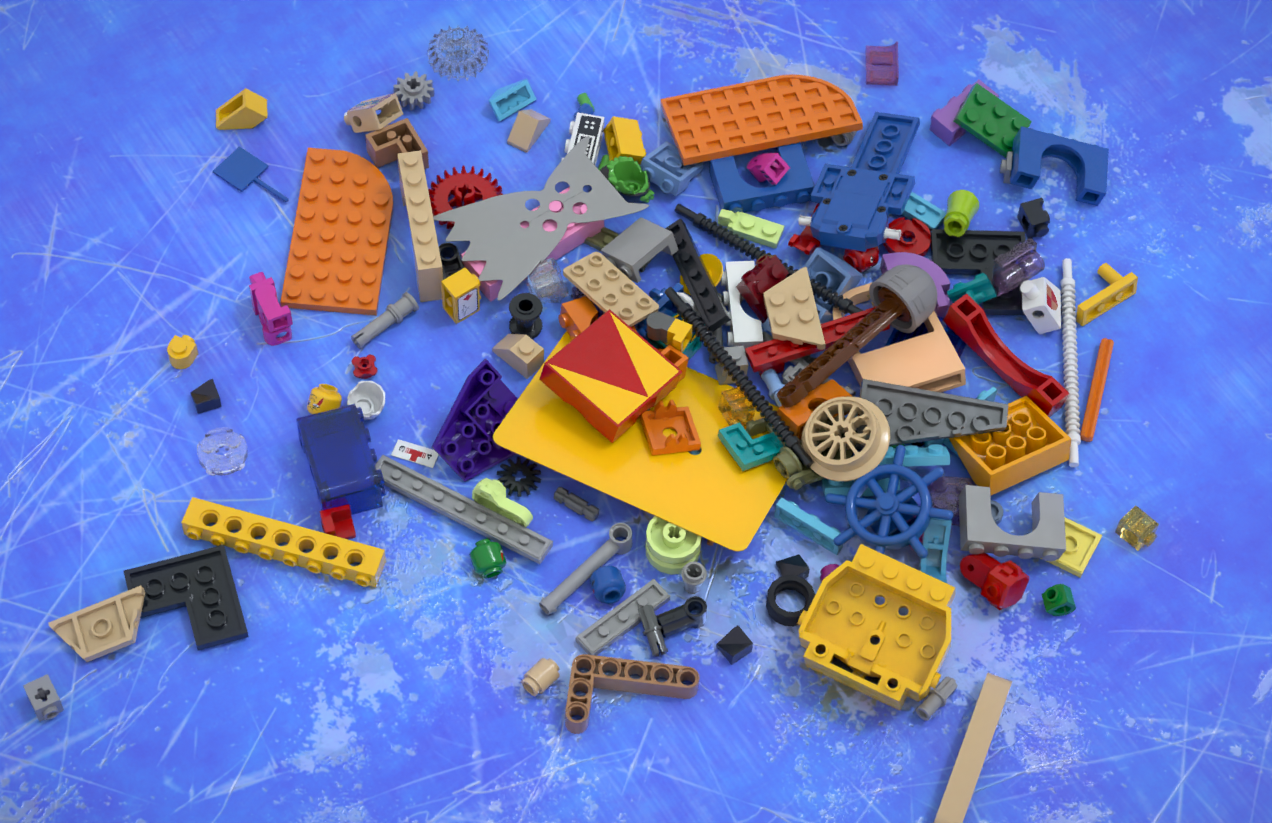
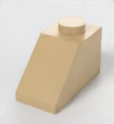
M508 334L492 348L496 355L526 379L533 375L544 363V348L524 334Z

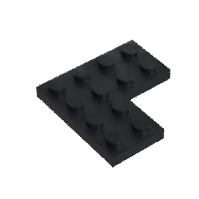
M931 229L932 261L945 274L979 275L984 273L988 276L997 292V296L982 302V309L985 314L1025 315L1022 309V292L1020 290L1021 284L1029 280L1025 232L966 230L962 236L957 237L954 235L949 236L944 229Z
M224 545L123 571L128 590L138 586H142L145 590L140 618L187 607L198 650L249 637Z

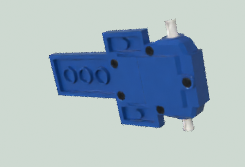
M875 112L852 166L824 164L811 193V202L820 203L812 217L800 215L798 222L799 225L810 226L812 236L820 241V245L866 252L869 248L878 247L881 243H885L887 238L900 240L901 230L889 229L888 215L903 214L915 185V176L899 173L920 126L919 117Z

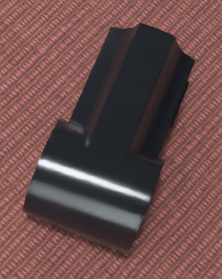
M697 596L690 597L686 600L685 604L657 615L656 618L659 626H662L663 629L661 631L662 635L668 637L690 627H702L707 619V604L705 600ZM692 610H698V611H700L701 613H700V614H697V615H694V614H691L690 612H691Z

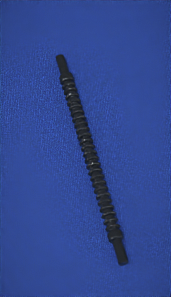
M680 203L676 206L675 212L692 221L695 227L702 228V231H707L709 235L713 233L714 238L718 237L719 241L723 240L725 244L729 243V246H734L735 250L740 249V253L745 252L747 257L751 255L752 260L756 259L757 261L761 256L766 255L765 250H761L760 247L755 248V244H750L748 240L744 241V238H739L738 234L733 235V231L728 232L726 227L723 228L721 224L717 225L716 221L712 222L704 214H697ZM786 262L783 263L789 272L786 278L798 271V269L793 270V266L788 267ZM815 279L810 280L813 295L817 294V298H822L824 302L828 300L829 305L834 304V308L839 307V311L842 313L854 314L863 311L853 305V301L850 299H843V295L838 296L837 292L832 293L831 288L827 289L826 285L821 286L820 282L815 283Z
M672 287L666 289L665 294L677 308V314L684 318V322L693 325L692 332H696V337H700V342H704V347H708V352H712L711 355L716 357L715 360L720 362L719 365L724 367L723 370L728 372L727 375L732 377V381L736 382V386L740 387V391L744 392V396L748 397V401L752 402V406L756 407V411L760 412V416L765 417L764 421L769 422L768 426L773 427V432H777L776 435L781 437V442H785L784 445L794 452L806 468H810L814 461L800 445V439L797 436H793L794 432L789 431V426H785V421H781V416H777V411H772L773 406L769 405V401L765 400V396L760 395L761 392L756 390L757 387L752 385L753 382L748 380V376L744 375V371L740 370V366L736 365V361L732 360V356L728 355V351L724 350V346L720 345V341H716V336H712V331H708V327L704 326V322L700 321L699 316H696L697 314L693 311L691 305L685 303Z

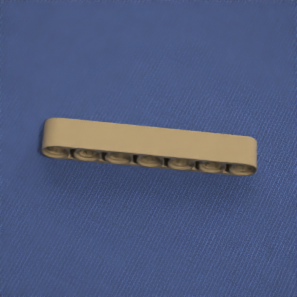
M987 673L934 823H963L1012 681Z

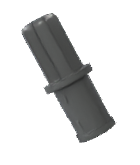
M644 605L640 607L638 612L645 630L643 635L647 636L652 656H659L657 645L661 655L667 653L668 649L661 632L663 629L662 626H659L653 606Z

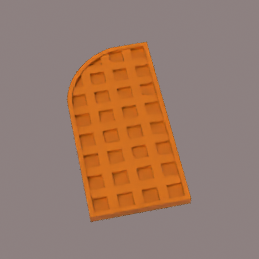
M779 75L660 99L663 114L684 166L863 130V122L853 100L847 93L830 82L805 75Z
M307 149L280 301L281 307L288 305L289 308L377 316L393 214V195L385 176L365 158L343 150Z

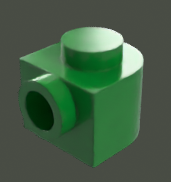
M1056 584L1042 593L1045 610L1051 615L1063 616L1072 613L1076 609L1071 588L1064 584Z

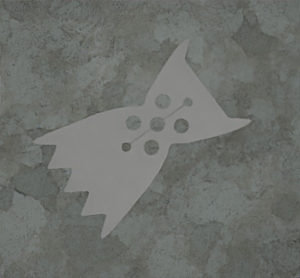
M590 136L583 138L565 156L548 178L543 190L499 195L452 209L433 217L437 221L455 222L454 227L446 238L447 242L470 241L462 261H486V265L478 278L479 281H503L497 300L503 299L549 256L564 236L570 223H587L620 217L649 207L648 204L626 202L586 156L585 152ZM566 182L569 184L570 189L567 193H558L555 190L556 184ZM585 185H590L592 187V190L590 192L583 191V187ZM529 199H536L539 201L540 207L535 211H530L525 207V203ZM552 201H561L564 205L561 212L555 213L549 209V204ZM582 202L587 205V211L584 214H576L573 211V205ZM548 219L556 221V230L552 232L545 231L542 227L543 222ZM527 221L529 222V227L522 228L520 223Z

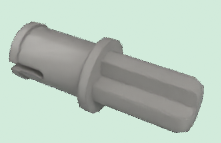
M947 676L935 689H931L928 697L916 708L917 715L923 720L928 721L939 707L945 706L946 699L958 686L956 680Z

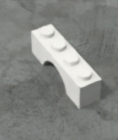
M754 261L725 263L721 286L726 288V291H723V304L728 306L727 312L731 319L725 324L730 326V332H727L728 346L744 345L745 349L763 343L761 321L750 317L743 311L740 304L744 298L736 288L742 281L741 277L755 267Z

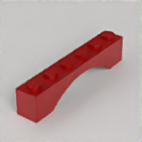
M967 293L950 305L943 321L1020 397L1027 396L1048 417H1051L1062 408L1069 392L1052 376L1033 369L1013 354L994 331L984 310Z

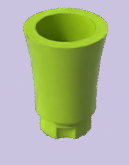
M957 190L949 195L947 211L944 217V230L949 236H962L968 229L972 218L978 212L979 201L972 192Z

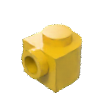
M174 335L167 347L170 364L176 369L190 367L198 356L197 345L194 339L188 335H183L182 337Z

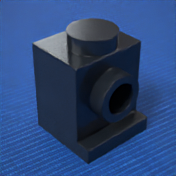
M1043 198L1020 204L1017 218L1028 239L1043 237L1049 232L1048 224L1050 223V217L1048 212L1042 208Z

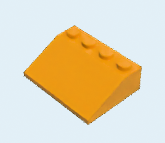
M1027 396L1008 404L1007 427L1004 431L949 438L974 483L977 486L990 487V496L1068 461L1071 438Z

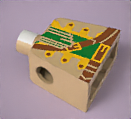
M396 93L362 101L344 114V121L348 126H352L355 133L382 129L402 116L403 111ZM376 110H381V113L376 114Z

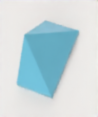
M524 79L497 89L488 101L497 120L501 121L537 99L528 80Z

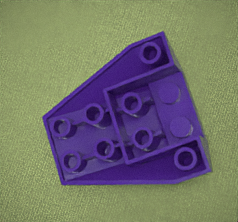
M484 359L467 377L432 445L436 453L464 482L516 454L497 445L493 440V434L518 398L500 380L502 376L487 359Z

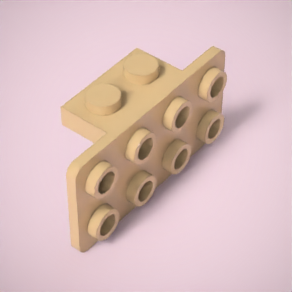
M593 252L563 269V275L602 311L606 313L610 309L630 327L659 310V305L600 252Z

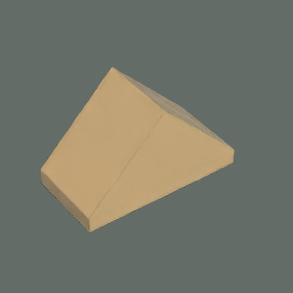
M532 109L519 111L507 144L528 153L551 122V119Z

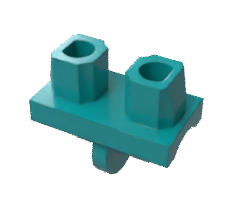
M984 273L976 275L974 280L970 282L957 283L953 285V289L947 291V295L953 303L966 293L978 305L997 296L995 288Z

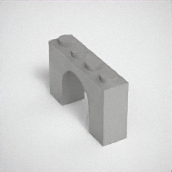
M965 485L959 494L961 551H969L971 554L993 553L999 557L1014 555L1022 559L1035 557L1043 558L1045 561L1059 560L1066 550L1063 494L1039 492L1031 502L1032 532L1016 536L1006 533L995 523L991 514L990 487Z

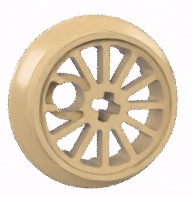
M837 397L825 401L812 412L802 432L801 446L814 461L810 468L815 473L833 481H851L869 473L883 460L890 443V427L884 413L872 402L859 397ZM850 411L846 420H844V413ZM839 413L838 422L833 418V415ZM830 419L833 425L831 426L824 422ZM867 425L863 433H856V429L859 426ZM821 428L824 429V430L829 431V432H821V433H818V431H820ZM817 440H825L820 445L817 444ZM856 443H859L865 447L860 452H857L854 446ZM831 446L827 456H823L821 453ZM840 449L841 459L833 460L836 452ZM851 449L855 456L846 459V450Z

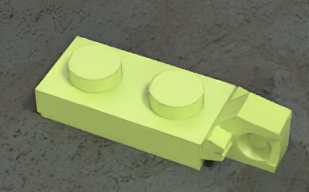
M721 209L718 216V224L727 227L729 231H733V235L738 234L739 237H743L746 240L774 249L777 248L784 231V225L743 212L734 213L733 211Z

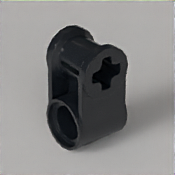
M448 242L439 246L444 280L465 267L462 264L458 248L454 244Z

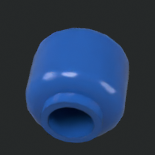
M601 566L590 576V585L594 596L600 602L613 604L619 601L626 591L622 574L614 566Z

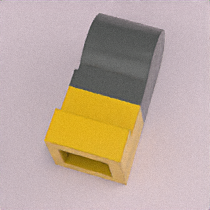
M654 312L647 317L646 332L650 339L655 341L661 340L683 353L692 339L693 325L664 313Z

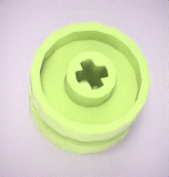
M654 516L650 520L646 531V557L650 564L660 572L670 575L681 574L682 568L686 564L698 562L702 537Z

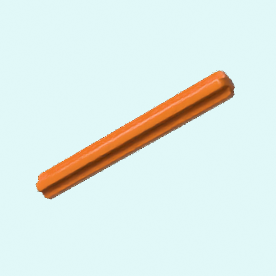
M1103 338L1099 346L1080 433L1082 441L1091 442L1094 437L1114 345L1112 339Z

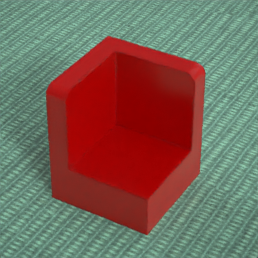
M349 504L320 511L324 533L344 539L356 537Z

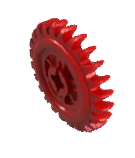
M464 165L462 166L461 173H458L456 168L453 167V175H449L446 170L444 171V179L437 175V184L431 182V189H428L433 217L452 210V207H462L463 201L465 206L475 203L477 200H485L503 195L502 187L498 186V180L494 179L491 182V173H488L484 178L483 169L481 168L480 172L475 174L474 166L467 173ZM453 194L455 197L448 202L450 195ZM439 221V224H447V229L450 230L454 227L455 222Z

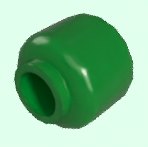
M490 539L476 542V547L470 552L475 572L478 575H483L484 578H492L503 572L502 569L506 565L501 545L498 542H490Z

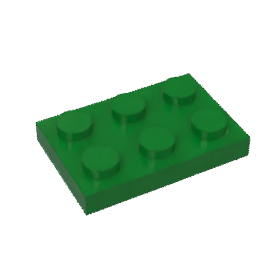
M978 83L972 86L953 122L1005 158L1008 152H1012L1013 139L1021 126L1029 128L1032 122Z

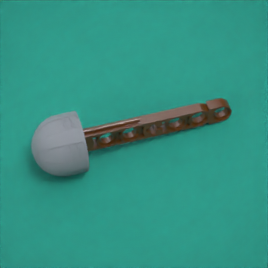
M907 264L895 266L883 273L869 288L871 300L876 308L796 375L793 381H789L778 391L777 397L781 405L788 408L799 403L808 395V392L820 385L889 324L901 332L911 333L925 322L937 304V288L931 276L923 269Z

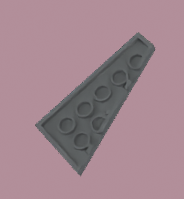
M863 379L861 382L859 398L866 399L875 404L884 413L890 427L889 446L1004 431L1007 427L1008 404ZM867 425L859 426L856 429V433H863ZM856 443L854 447L856 450H862L865 446Z

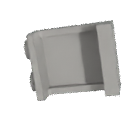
M642 217L601 249L602 255L636 283L641 281L639 269L660 251L670 255L678 251L673 232Z

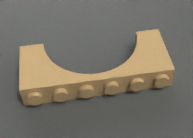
M421 150L398 153L400 190L403 206L406 205L420 302L441 300L442 263Z

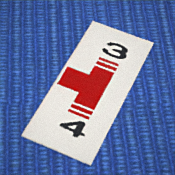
M399 439L391 456L431 468L434 467L438 458L435 450Z

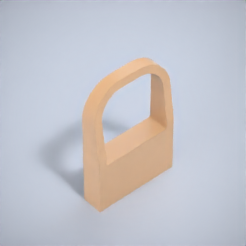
M872 283L847 291L843 294V299H850L853 301V305L871 300L869 288ZM833 307V320L845 316L844 313L839 311V307ZM935 311L924 322L929 333L863 354L858 351L848 360L860 387L862 380L867 379L935 392H944L966 385L965 367Z

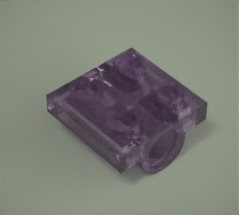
M1032 238L1023 243H1018L1012 250L999 255L994 260L992 285L997 292V297L1003 293L1007 294L1024 281L1029 280L1045 269L1042 257L1036 252L1037 243Z

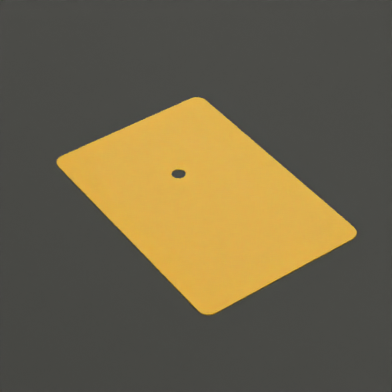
M567 331L544 363L571 342ZM544 363L493 434L494 442L505 449L732 551H743L749 546L788 480L777 471L773 460L742 471L718 438V431L739 422L746 430V423L748 421H756L765 417L760 416V412L756 411V407L752 406V402L748 401V397L744 396V392L727 384L719 385L718 380L688 367L685 377L661 401H663L664 407L668 405L670 400H673L677 407H689L701 442L700 448L702 451L698 455H692L686 451L652 456L640 417L634 425L611 443L588 423L577 409L564 402L539 380ZM769 403V405L773 406L772 411H778V406ZM671 428L663 430V435L666 437L670 434H674L675 437L677 435L676 431ZM766 431L750 437L752 439H755L763 435L769 434V432Z

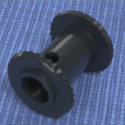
M522 293L514 296L510 301L509 311L512 319L509 321V329L511 334H524L531 339L540 334L543 327L542 320L540 319L543 305L536 295Z

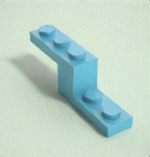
M932 444L928 447L920 448L915 445L904 446L906 451L902 466L950 465V454L947 448L942 445ZM889 446L885 457L879 465L893 464L896 448ZM889 478L877 481L885 493L887 492ZM822 479L824 496L828 493L847 496L855 480L841 482ZM869 487L862 494V496H875Z

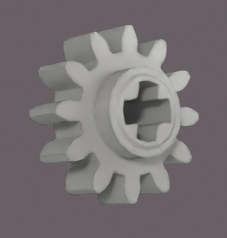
M417 71L413 73V76L405 73V79L397 78V84L393 85L394 93H396L398 100L401 101L402 108L409 104L411 110L415 108V105L423 109V102L430 104L431 97H434L433 81L427 80L426 74L418 77Z

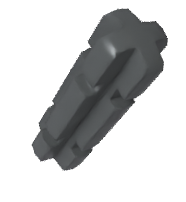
M558 487L554 493L556 501L561 504L564 502L566 507L580 515L584 514L585 518L590 521L596 520L599 515V508L592 504L589 506V502L574 493L569 494V491L563 487Z

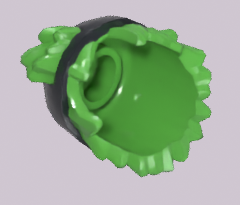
M615 157L613 161H609L608 165L601 168L600 172L626 202L643 201L648 203L649 200L654 199V192L650 190L647 172H642L641 166L632 157Z

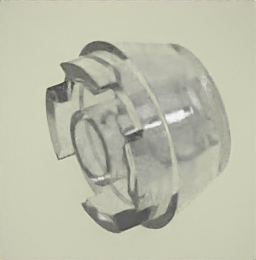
M554 258L545 259L544 261L542 259L539 260L533 271L527 276L528 283L526 284L529 293L536 295L542 304L561 303V299L569 296L567 285L563 282L560 274L561 270Z

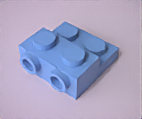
M666 141L645 156L640 166L642 172H647L649 182L660 186L664 193L677 196L688 187L690 180L703 170L704 163L700 162L684 166L677 147Z

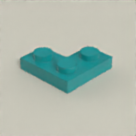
M740 422L718 431V438L742 471L772 461L780 453V448L784 447L774 432L752 439Z

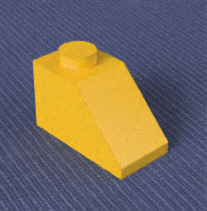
M245 88L216 109V128L219 130L254 128L267 118V99Z

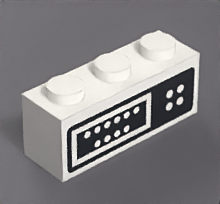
M577 112L576 120L571 121L569 135L572 136L571 140H566L565 153L568 154L578 142L590 136L585 154L596 166L604 133L605 117Z

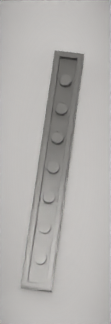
M385 455L381 456L369 472L370 478L538 564H541L553 546L552 540Z

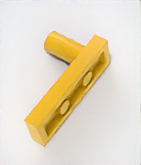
M1108 263L1102 264L1097 274L1108 282L1110 286L1077 306L1076 322L1083 327L1134 295L1137 290L1138 277L1132 272L1123 277Z

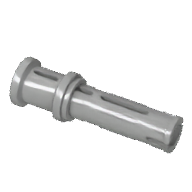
M405 292L400 300L394 304H389L383 314L352 335L351 339L354 344L361 349L392 324L401 323L403 318L410 312L419 310V306L411 294Z

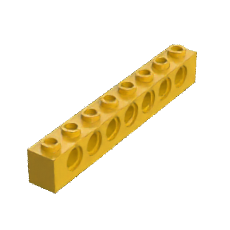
M192 497L181 522L184 535L190 539L206 540L215 546L224 545L234 548L240 553H253L265 560L274 559L282 561L285 565L291 567L300 566L312 573L321 572L329 574L335 579H347L363 587H377L386 563L384 549ZM209 523H216L213 526H206ZM234 529L240 530L236 533H231V531ZM257 536H264L262 539L259 540L254 539ZM283 542L288 543L285 546H278L280 543ZM305 549H311V550H312V551L309 552V553H304V552H302V551L305 550ZM328 556H336V558L331 560L326 559ZM354 562H359V563H361V564L358 565V566H351V565H350V564H352V563H354Z

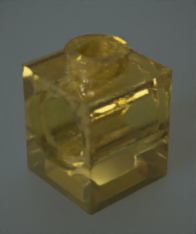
M740 387L721 392L718 408L729 426L739 422L742 426H746L748 421L754 419L756 407L752 406V402L748 401V397L744 396V392L740 391Z
M1135 505L1119 521L1115 533L1139 551L1144 545L1149 547L1157 538L1155 533L1159 524Z

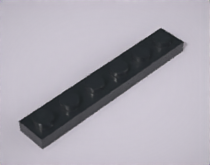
M680 218L665 228L673 232L678 251L672 256L705 326L708 327V331L714 332L731 319L686 224Z

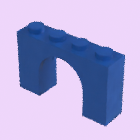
M1021 126L1013 139L1010 184L1033 189L1040 178L1041 159L1054 157L1065 161L1074 170L1077 177L1076 201L1098 206L1107 192L1109 149Z
M800 142L777 147V153L790 169L776 185L760 188L746 183L739 175L734 156L710 160L709 174L720 209L733 211L734 213L757 212L767 208L783 207L789 204L811 201V193L815 185Z

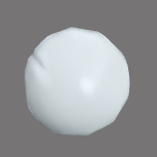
M373 381L358 382L347 397L348 410L352 416L360 420L376 418L382 412L385 405V392L381 385Z

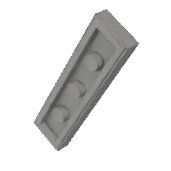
M652 579L576 636V642L588 655L597 656L642 622L638 612L640 607L652 605L655 612L670 601V595L655 579Z

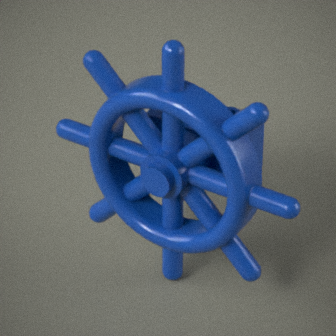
M898 445L895 449L893 464L878 465L869 473L856 479L851 485L847 496L828 493L825 496L827 503L845 505L846 517L850 525L848 529L834 538V544L841 546L854 536H857L862 542L875 548V551L884 554L885 550H895L910 545L919 558H926L928 552L918 538L927 529L931 518L951 520L953 518L951 510L933 508L932 497L927 487L944 475L943 468L937 467L921 478L913 470L902 466L906 449L903 445ZM889 478L887 492L885 493L877 481ZM900 479L912 484L908 488H904L901 491L898 490ZM869 487L877 500L861 498V496ZM918 492L920 495L921 506H918V504L912 498V496H914ZM858 507L869 509L864 518L859 521ZM870 526L875 534L870 533L866 528Z

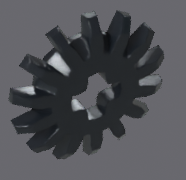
M517 457L516 464L511 459H508L507 461L510 466L506 464L500 465L505 471H497V475L503 476L498 481L504 482L503 486L506 489H510L508 493L510 496H512L514 491L517 492L518 497H521V492L523 491L528 496L531 494L529 491L530 487L534 490L538 488L534 482L541 483V479L535 476L540 475L541 471L533 470L537 467L536 463L528 466L530 461L528 458L523 464L520 463V457ZM522 471L523 476H526V478L515 481V477L512 474Z

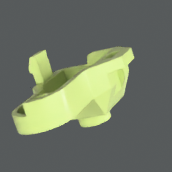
M484 478L478 482L472 491V499L475 502L524 527H527L533 520L531 512L526 507L506 498V487L498 480Z

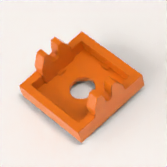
M670 400L668 405L664 407L663 401H659L654 410L645 411L640 416L652 456L700 450L701 442L688 406L677 407L675 402ZM671 428L676 431L677 435L675 437L674 434H670L666 437L663 435V430Z

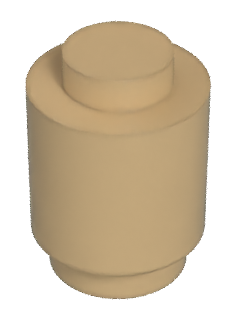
M541 658L524 674V679L521 681L522 686L532 696H536L538 693L542 694L560 677L558 672L559 666L550 658L548 660Z

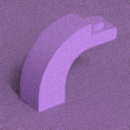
M906 252L883 254L880 265L882 274L895 266L907 264L917 266L931 276L937 288V304L934 311L938 319L945 318L947 308L950 307L947 291L951 283L944 271L933 261L917 254Z

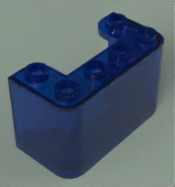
M355 404L296 418L299 441L304 454H306L316 487L317 497L321 504V511L349 504L351 515L383 507L382 497L386 496L383 486V474L381 469L376 470L375 463H378L374 448H369L368 443L371 442L369 430L364 427V415L361 407L356 408Z

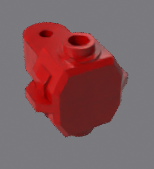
M984 552L965 556L960 563V570L963 576L980 587V594L999 610L1015 605L1022 598L1029 582V576L1022 572L1023 570L1020 566L1011 560L1000 563Z

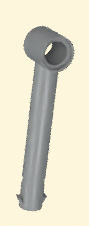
M625 523L614 524L609 530V540L559 584L554 591L545 598L542 597L539 603L540 608L548 615L556 612V608L588 580L595 570L603 566L615 554L628 553L632 548L631 528ZM620 536L626 538L623 541L616 540V538Z

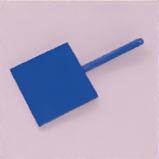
M240 146L213 170L214 174L241 192L254 181L283 201H289L286 196L257 178L269 166Z

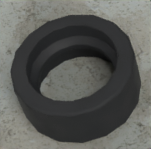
M786 575L779 577L772 582L767 592L766 608L768 614L775 622L783 626H797L803 610L808 611L815 597V592L810 583L799 576ZM787 589L795 590L805 597V606L800 611H785L776 604L777 594Z

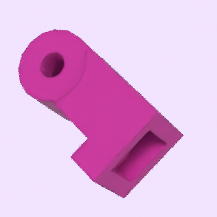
M778 153L757 155L747 164V169L758 182L768 180L770 184L775 185L790 169Z

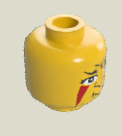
M319 384L318 387L313 388L310 392L307 410L313 415L314 420L327 422V419L337 417L342 396L336 387L329 384Z

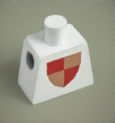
M1045 277L1024 281L1020 286L1022 309L1037 333L1043 334L1061 329L1060 290Z

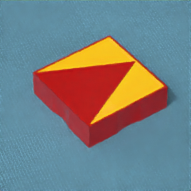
M609 309L544 363L539 380L564 402L577 409L588 423L613 443L634 425L645 411L657 405L659 401L676 388L682 371Z

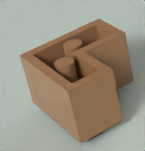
M408 118L365 135L367 153L377 168L398 160V153L420 150L424 170L429 168L428 150Z

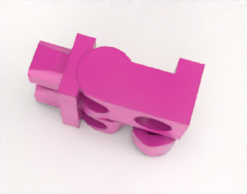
M263 272L251 275L249 277L251 283L249 289L255 315H259L263 326L262 331L265 342L275 346L291 340V325H293L291 311L288 305L280 306L272 277L266 279ZM287 332L284 336L277 337L278 334Z

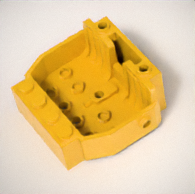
M860 544L852 562L846 560L823 579L808 611L803 610L797 623L800 625L799 641L801 647L806 648L803 656L806 667L901 711L907 697L918 702L928 696L931 687L936 688L941 678V674L938 672L951 647L950 606L955 597L956 587ZM883 597L885 602L882 605H878L875 599ZM900 608H907L908 614L905 616L900 615L898 612ZM878 637L880 642L877 645H873L870 639ZM833 657L854 670L853 673L831 664ZM865 677L880 678V681L876 685L865 680ZM888 683H890V684H892V685H894V686H897V687H896V688H890V687L888 686Z

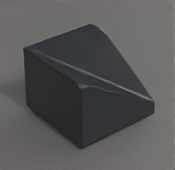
M213 379L206 381L190 392L198 414L222 407Z
M737 625L716 644V647L732 665L752 652L753 642Z

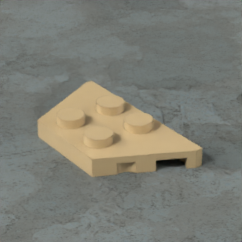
M803 267L763 293L772 338L782 341L789 340L799 345L809 343L817 345V349L823 350L825 349L824 336L807 267Z
M138 586L51 621L48 624L86 662L92 661L136 642L145 590L142 586Z

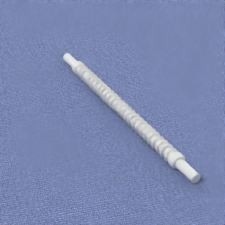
M1066 258L1062 260L1063 279L1060 281L1062 289L1061 316L1063 317L1062 339L1064 340L1062 342L1064 346L1063 368L1065 369L1063 371L1065 375L1063 379L1065 381V389L1069 392L1064 402V409L1066 410L1065 433L1071 438L1069 466L1078 467V445L1081 443V436L1079 435L1080 418L1078 417L1080 415L1078 411L1080 407L1078 405V359L1076 358L1078 356L1076 352L1078 350L1076 347L1077 330L1075 329L1077 327L1075 323L1076 296L1074 295L1075 280L1072 278V260Z

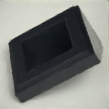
M799 554L776 561L781 577L795 575L804 579L809 576L810 569Z

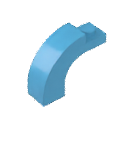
M931 518L927 529L923 533L921 542L928 555L924 559H919V571L947 583L946 563L952 520Z

